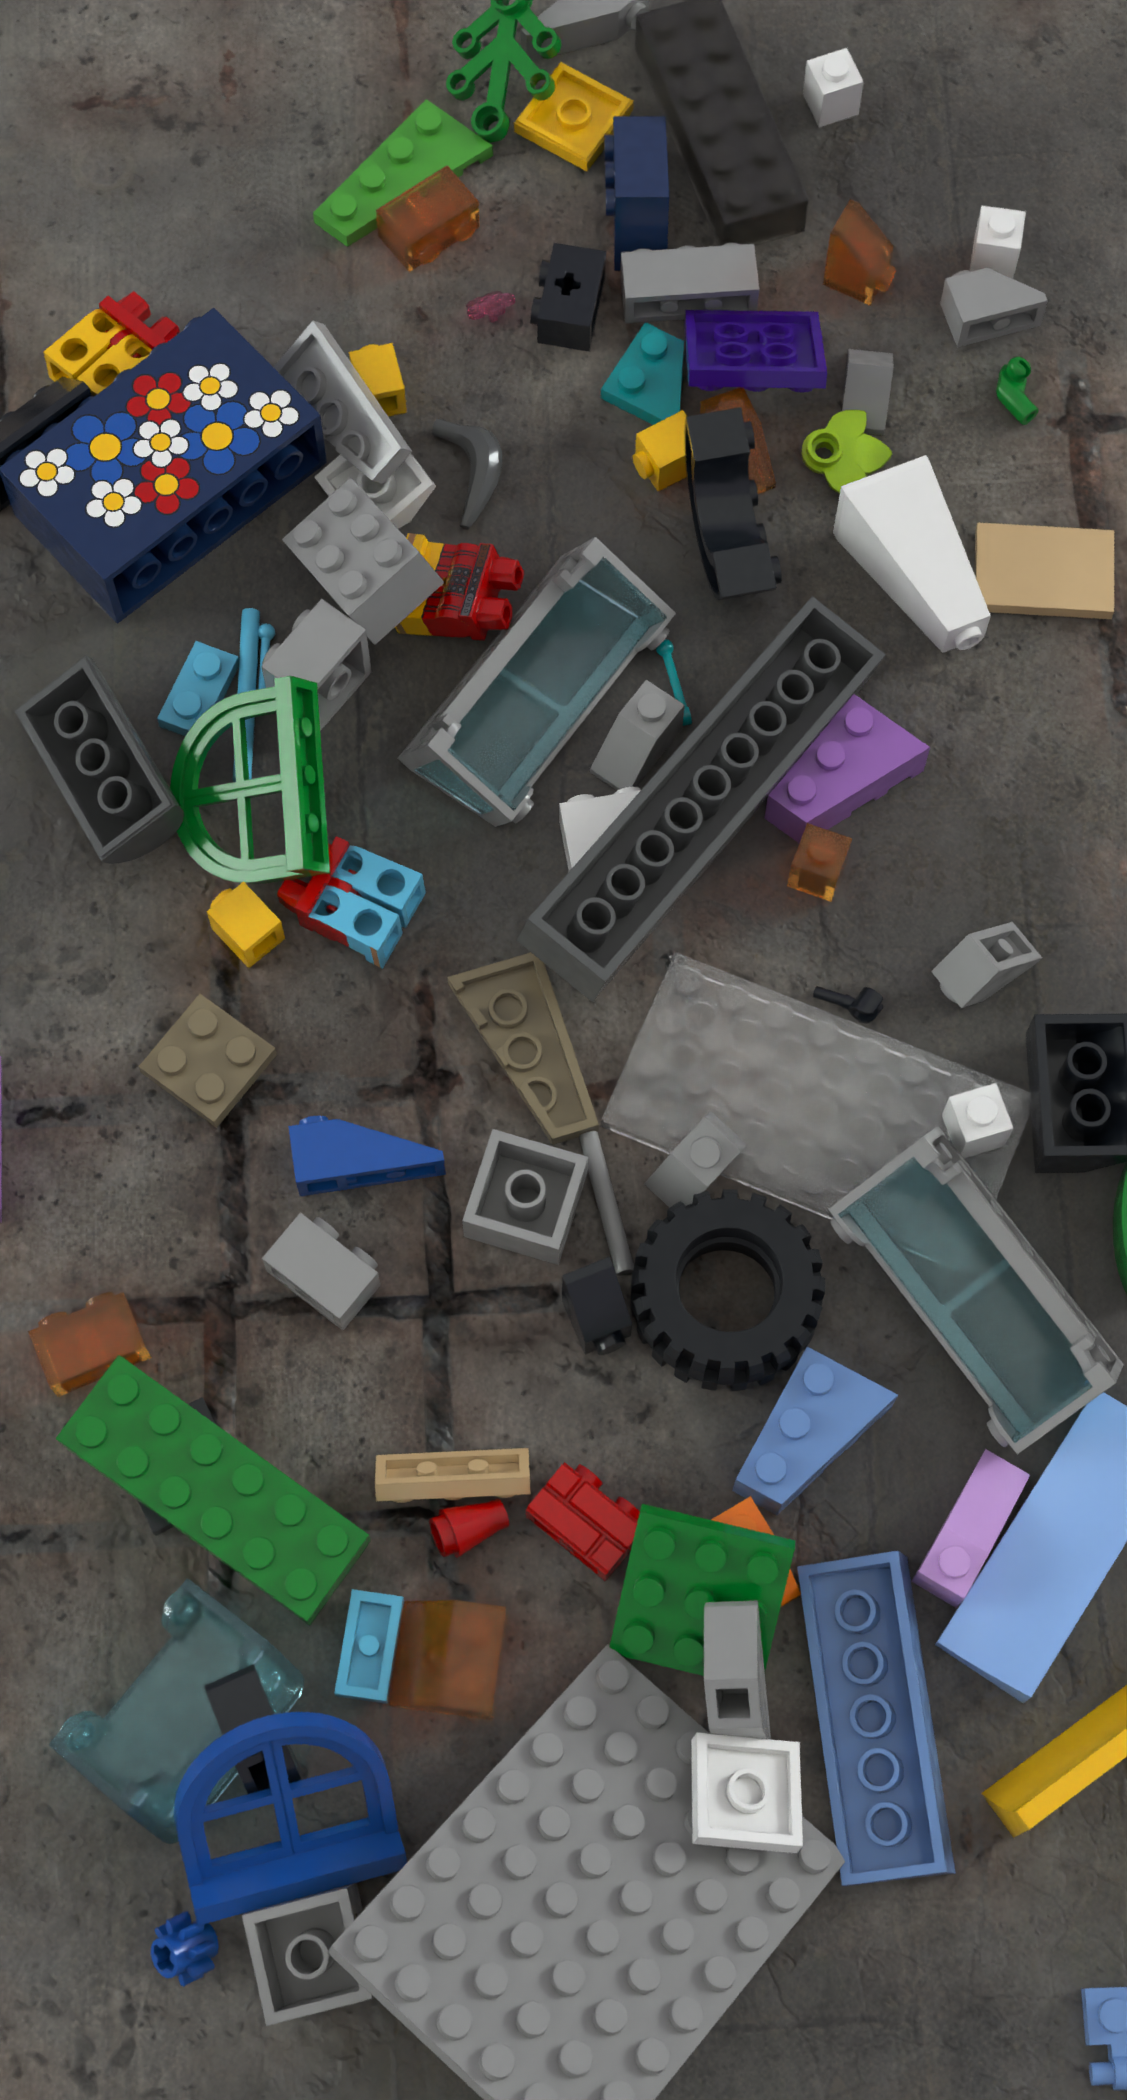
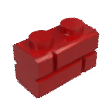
M564 1462L528 1505L526 1518L606 1582L631 1551L640 1511L623 1497L619 1496L614 1502L599 1490L603 1484L602 1481L585 1466L579 1464L574 1470Z

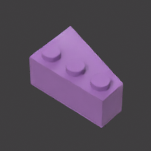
M853 694L768 795L764 819L803 845L851 816L852 811L872 799L876 801L884 796L891 787L908 777L912 779L923 772L930 747Z

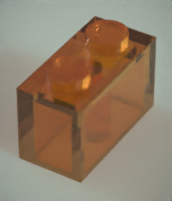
M447 165L376 210L378 237L410 272L421 264L431 263L438 257L440 252L457 241H465L473 235L476 229L480 227L479 201Z
M113 1292L99 1294L85 1303L86 1308L69 1315L66 1312L51 1314L39 1321L38 1328L28 1331L49 1387L57 1397L100 1380L118 1355L133 1365L151 1358L131 1305L124 1292L114 1295Z

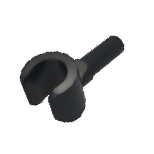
M816 986L813 993L814 998L848 1009L856 1020L864 1024L872 1022L883 1009V1004H881L883 1001L882 995L869 987H864L856 999L850 995H844Z

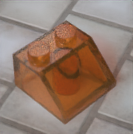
M459 1600L404 1601L389 1706L493 1720L507 1620L506 1607Z

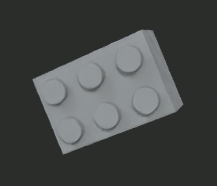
M351 477L282 539L351 620L366 629L367 637L374 645L445 583L420 552Z

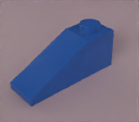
M326 1116L306 1117L299 1121V1125L288 1126L295 1181L300 1196L446 1175L443 1151L340 1119L328 1120Z

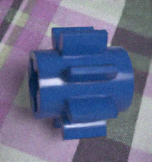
M185 1911L167 1919L165 1924L155 1928L154 1931L158 1938L151 1945V1958L156 1970L163 1977L173 1978L178 1975L181 1986H185L202 1978L203 1974L215 1968L211 1959L217 1955L219 1944L217 1935L209 1923L198 1926L197 1920L192 1922L189 1912Z

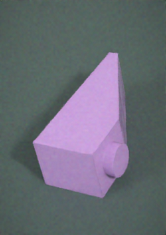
M985 1449L911 1582L957 1608L965 1599L990 1554L1030 1474Z

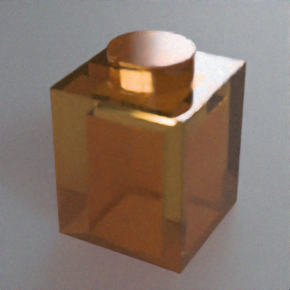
M807 823L791 864L787 887L832 902L848 860L852 838Z

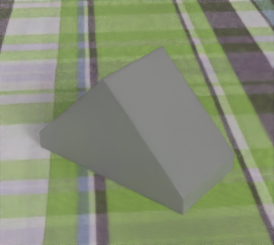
M848 349L841 411H865L867 421L864 433L884 435L894 369L893 353Z

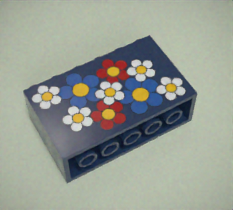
M212 308L202 317H195L189 321L184 330L170 341L161 343L153 348L148 357L131 370L127 369L118 374L113 383L96 396H90L83 400L77 410L60 423L48 426L41 434V437L25 449L12 453L0 467V475L14 515L118 624L325 465L327 457L321 415L215 308Z

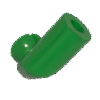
M1013 357L1007 365L1002 366L999 372L996 395L1007 410L1022 425H1026L1039 411L1024 394L1027 382L1026 377L1030 375L1031 367L1024 358Z

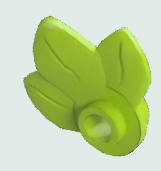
M862 410L838 412L833 415L825 429L815 430L810 433L802 445L801 455L805 465L813 472L824 474L830 488L839 494L841 486L876 472L892 456V450L888 446L864 433L867 415ZM827 448L832 453V456L827 459L817 456L816 450Z

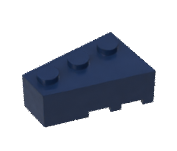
M613 116V135H604L606 216H613L614 271H621V252H633L637 249H668L669 178L666 116Z

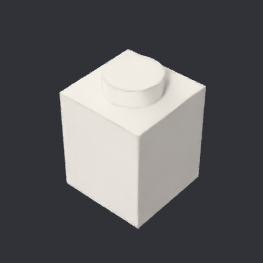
M847 48L807 60L803 96L818 127L859 115L864 81Z
M981 206L973 243L971 271L988 267L1012 279L1014 278L1022 244L1025 211Z
M997 1083L950 1096L942 1113L951 1142L963 1158L1004 1147L1013 1130Z

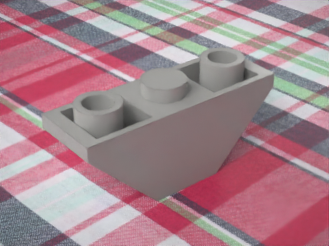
M758 1601L705 1602L704 1686L708 1726L711 1734L771 1739Z

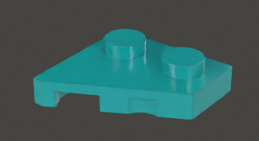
M645 322L602 386L601 399L652 425L680 412L684 341Z

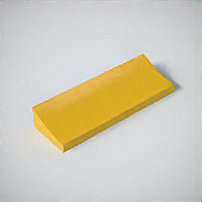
M1127 1685L981 1793L1013 1838L1030 1830L1127 1757Z

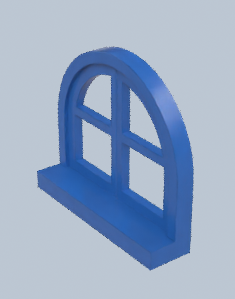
M288 1712L265 1716L242 1724L213 1741L197 1756L185 1772L176 1793L174 1803L175 1826L198 1926L397 1872L407 1864L406 1852L398 1829L391 1783L384 1759L375 1743L366 1733L353 1724L334 1716L312 1712ZM306 1744L324 1747L343 1756L353 1767L289 1783L282 1746ZM263 1751L270 1789L206 1805L212 1789L226 1772L249 1756ZM362 1780L368 1813L367 1818L299 1835L292 1798ZM270 1804L274 1805L281 1841L214 1859L210 1858L204 1822Z

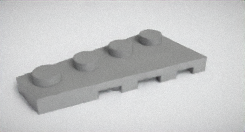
M313 320L276 363L274 368L321 415L324 439L336 447V451L369 479L384 484L411 454L412 450L325 324Z

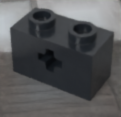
M554 243L550 260L543 259L541 263L539 287H544L542 298L534 297L532 303L530 324L537 325V343L590 352L606 278V251Z

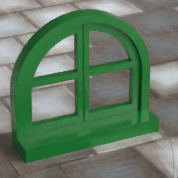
M290 675L275 678V686L229 696L205 711L196 720L182 741L173 765L170 790L184 812V819L177 833L189 855L202 868L214 876L238 883L244 881L246 884H266L330 873L316 682ZM276 713L280 774L249 779L245 720ZM232 727L236 782L198 789L201 768L209 750L215 741ZM282 793L286 854L254 859L250 798ZM237 801L241 858L225 852L213 841L203 824L199 807Z

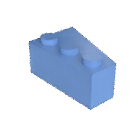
M806 1347L741 1468L732 1491L746 1499L751 1496L755 1504L778 1515L817 1479L834 1460L850 1448L867 1429L892 1408L898 1394Z

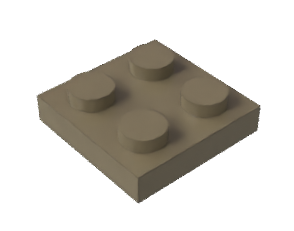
M199 994L138 1067L143 1075L217 1128L276 1057L277 1051L274 1046L202 994Z

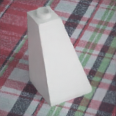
M925 455L841 486L833 529L836 540L942 653L954 648L966 650L978 644L985 637L991 615L928 457Z

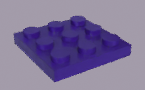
M685 310L684 328L689 387H698L705 391H717L723 387H743L753 392L765 391L768 388H789L795 392H809L814 388L826 389L827 366L818 312Z

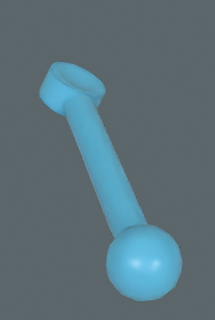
M264 623L258 628V636L261 639L258 689L266 688L261 666L264 656L270 649V641L275 636L274 627L268 623Z

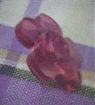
M495 291L485 294L484 297L475 298L466 304L468 318L477 320L488 315L490 322L498 321V316L506 312L505 307L515 304V296L511 293L503 294L502 291Z

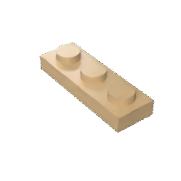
M529 1448L376 1455V1501L405 1503L418 1499L444 1498L446 1500H459L464 1497L481 1496L509 1498L515 1495L531 1494Z

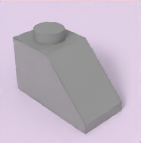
M987 267L976 271L963 270L951 277L945 278L940 305L956 346L961 347L1041 326L1048 300L1045 293Z
M645 680L618 714L590 768V773L615 790L625 787H637L681 732L685 705L648 680Z
M1013 922L968 934L931 972L940 982V988L944 995L952 1002L957 1003L961 1008L986 1000L1038 963L1042 956Z
M711 1111L704 1116L669 1154L644 1185L669 1208L679 1201L687 1206L692 1204L693 1195L704 1192L743 1151L747 1144Z

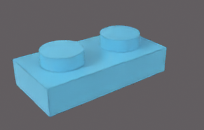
M195 641L157 718L159 727L186 736L196 720L205 711L223 700L239 668L238 656Z
M352 1589L335 1696L388 1703L404 1604L402 1596Z

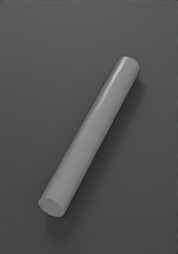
M589 1131L581 1134L579 1140L583 1155L588 1157V1173L616 1275L625 1276L632 1273L634 1263L598 1132Z

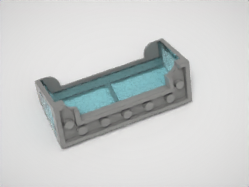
M598 538L590 539L563 554L514 613L509 629L501 630L397 759L412 772L493 826L497 827L512 821L515 824L518 823L534 805V802L530 799L534 791L532 785L637 652L642 651L646 647L653 651L665 640L670 633L666 625L676 612Z
M939 1126L925 1134L828 1209L834 1217L830 1222L838 1236L847 1244L854 1241L860 1246H866L988 1404L991 1420L987 1422V1427L993 1437L1003 1447L1010 1445L1016 1454H1019L1117 1382L1124 1366L1123 1362Z

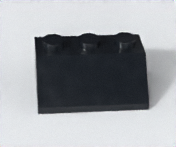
M61 377L53 384L40 388L31 400L16 411L3 415L0 418V467L12 453L25 449L40 438L48 426L60 423L76 411L80 403L91 396L90 388L83 381ZM0 475V511L10 505V501Z
M1127 1013L1034 1014L1026 1032L1035 1173H1085L1127 1162Z

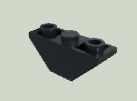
M254 1664L204 1685L206 1695L222 1735L252 1720L276 1714ZM283 1745L282 1750L289 1783L304 1780V1775L291 1746ZM263 1751L253 1754L235 1765L248 1794L270 1789Z

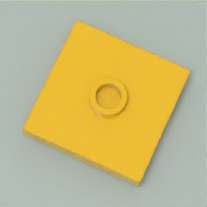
M560 62L550 75L555 82L553 94L545 100H537L533 97L514 122V132L577 167L588 171L604 150V135H613V116H629L633 111L634 101Z

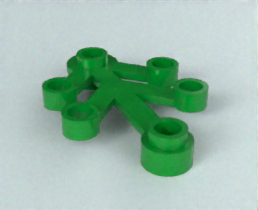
M491 0V7L470 26L457 31L452 40V45L456 52L464 59H471L461 69L451 72L446 79V88L455 99L466 100L470 98L475 91L474 81L492 66L487 101L478 106L471 117L472 128L487 142H498L508 133L510 121L508 115L504 112L511 63L526 80V88L535 99H548L555 90L553 78L546 70L539 69L515 40L517 22H519L533 37L532 45L542 58H553L561 50V39L550 27H545L530 9L533 0H515L510 5H508L510 0ZM498 25L497 37L481 50L482 43L480 39ZM552 38L549 46L541 48L542 43L546 39ZM472 39L471 44L467 48H462L466 40ZM466 80L465 85L461 89L455 90L458 82ZM540 80H546L542 88L535 89L536 84ZM498 121V124L493 129L489 130L490 125L493 122Z

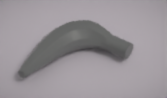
M438 418L433 424L432 435L459 445L465 451L470 461V480L460 527L469 529L481 514L498 484L502 469V450L498 440L491 431L480 426L458 425Z

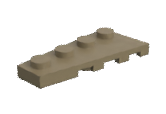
M530 952L447 977L448 985L551 1144L554 1145L577 1138L589 1131H599V1123L544 962Z

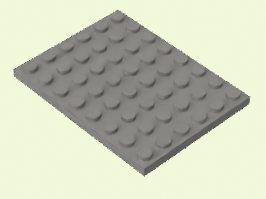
M609 1644L603 1648L331 1945L327 1952L483 2100H655L845 1863L836 1845L803 1816V1847L798 1853L693 1844L691 1740L697 1732H708L616 1650L609 1648Z

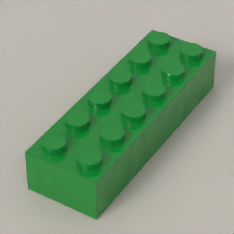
M120 1355L116 1357L55 1438L71 1453L170 1523L309 1626H311L371 1542L368 1533Z

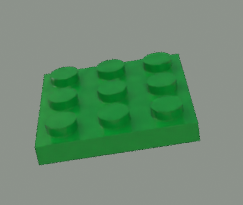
M642 1504L609 1648L616 1650L623 1657L704 1676L705 1602L758 1601L765 1671L796 1540Z

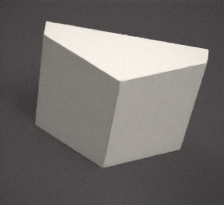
M341 454L315 476V479L328 496L351 477L398 529L410 523L436 487L412 454L403 461L384 484L369 479Z

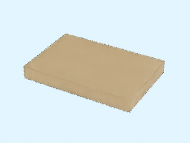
M977 523L975 529L974 575L989 612L1112 619L1114 614V530Z

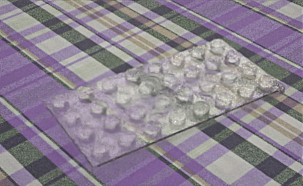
M675 952L602 1116L600 1126L670 1154L704 1116L712 1111L747 1144L743 1151L720 1175L831 1220L834 1218L828 1210L831 1206L936 1126H939L951 1142L942 1118V1113L950 1096L997 1083L1013 1126L1012 1133L1004 1147L967 1157L964 1160L992 1196L997 1199L1030 1115L1032 1097L1031 1092ZM912 1157L862 1196V1201L899 1248L967 1274L984 1231L947 1183L942 1186L931 1172L922 1168L915 1157Z

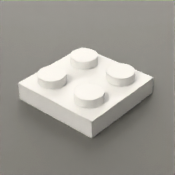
M697 1732L691 1740L693 1844L798 1853L803 1847L800 1742Z

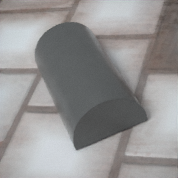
M86 655L15 710L16 715L102 862L116 864L139 858L162 845L179 829L184 819L182 808L97 664L91 657Z

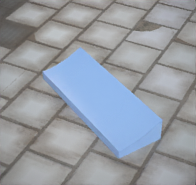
M1103 1392L1084 1406L974 1581L965 1599L961 1602L935 1643L937 1647L1023 1704L1036 1691L1127 1542L1126 1405Z

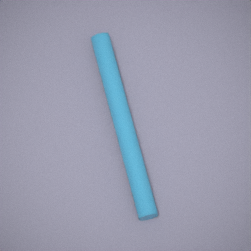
M254 608L243 609L241 615L237 694L256 690L260 611ZM255 717L245 720L249 779H252ZM235 758L233 765V782H236Z

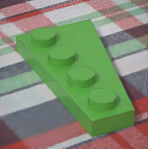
M426 99L313 212L314 223L348 247L393 219V213L409 203L414 206L427 198V191L443 181L449 184L462 176L463 169L478 160L481 164L493 156V145Z

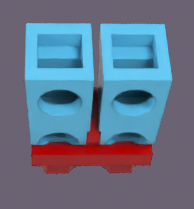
M336 836L332 844L328 843L330 873L313 876L309 883L299 879L285 880L277 893L279 902L297 914L301 927L312 932L314 930L330 940L338 941L365 955L366 961L383 969L403 934L402 927H407L426 894L423 875L365 849L351 846L348 841Z

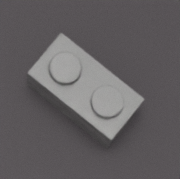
M300 1212L262 1257L265 1269L337 1327L344 1330L381 1286L379 1274L375 1270L378 1264L362 1249L355 1246L350 1251L339 1243L337 1238L340 1235L326 1221L316 1217L312 1222Z

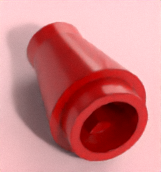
M497 1498L489 1502L439 1509V1515L429 1519V1526L441 1556L447 1557L454 1554L458 1558L493 1534L508 1528L509 1519L502 1501Z

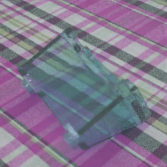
M188 1578L164 1604L162 1625L172 1637L104 1719L92 1711H84L74 1715L65 1721L60 1732L49 1744L53 1750L125 1813L167 1844L179 1842L174 1819V1803L178 1787L185 1772L206 1747L222 1736L204 1685L254 1664L276 1714L288 1713L300 1697L304 1687L302 1673L268 1640ZM235 1766L226 1772L214 1786L206 1805L215 1803L238 1775Z

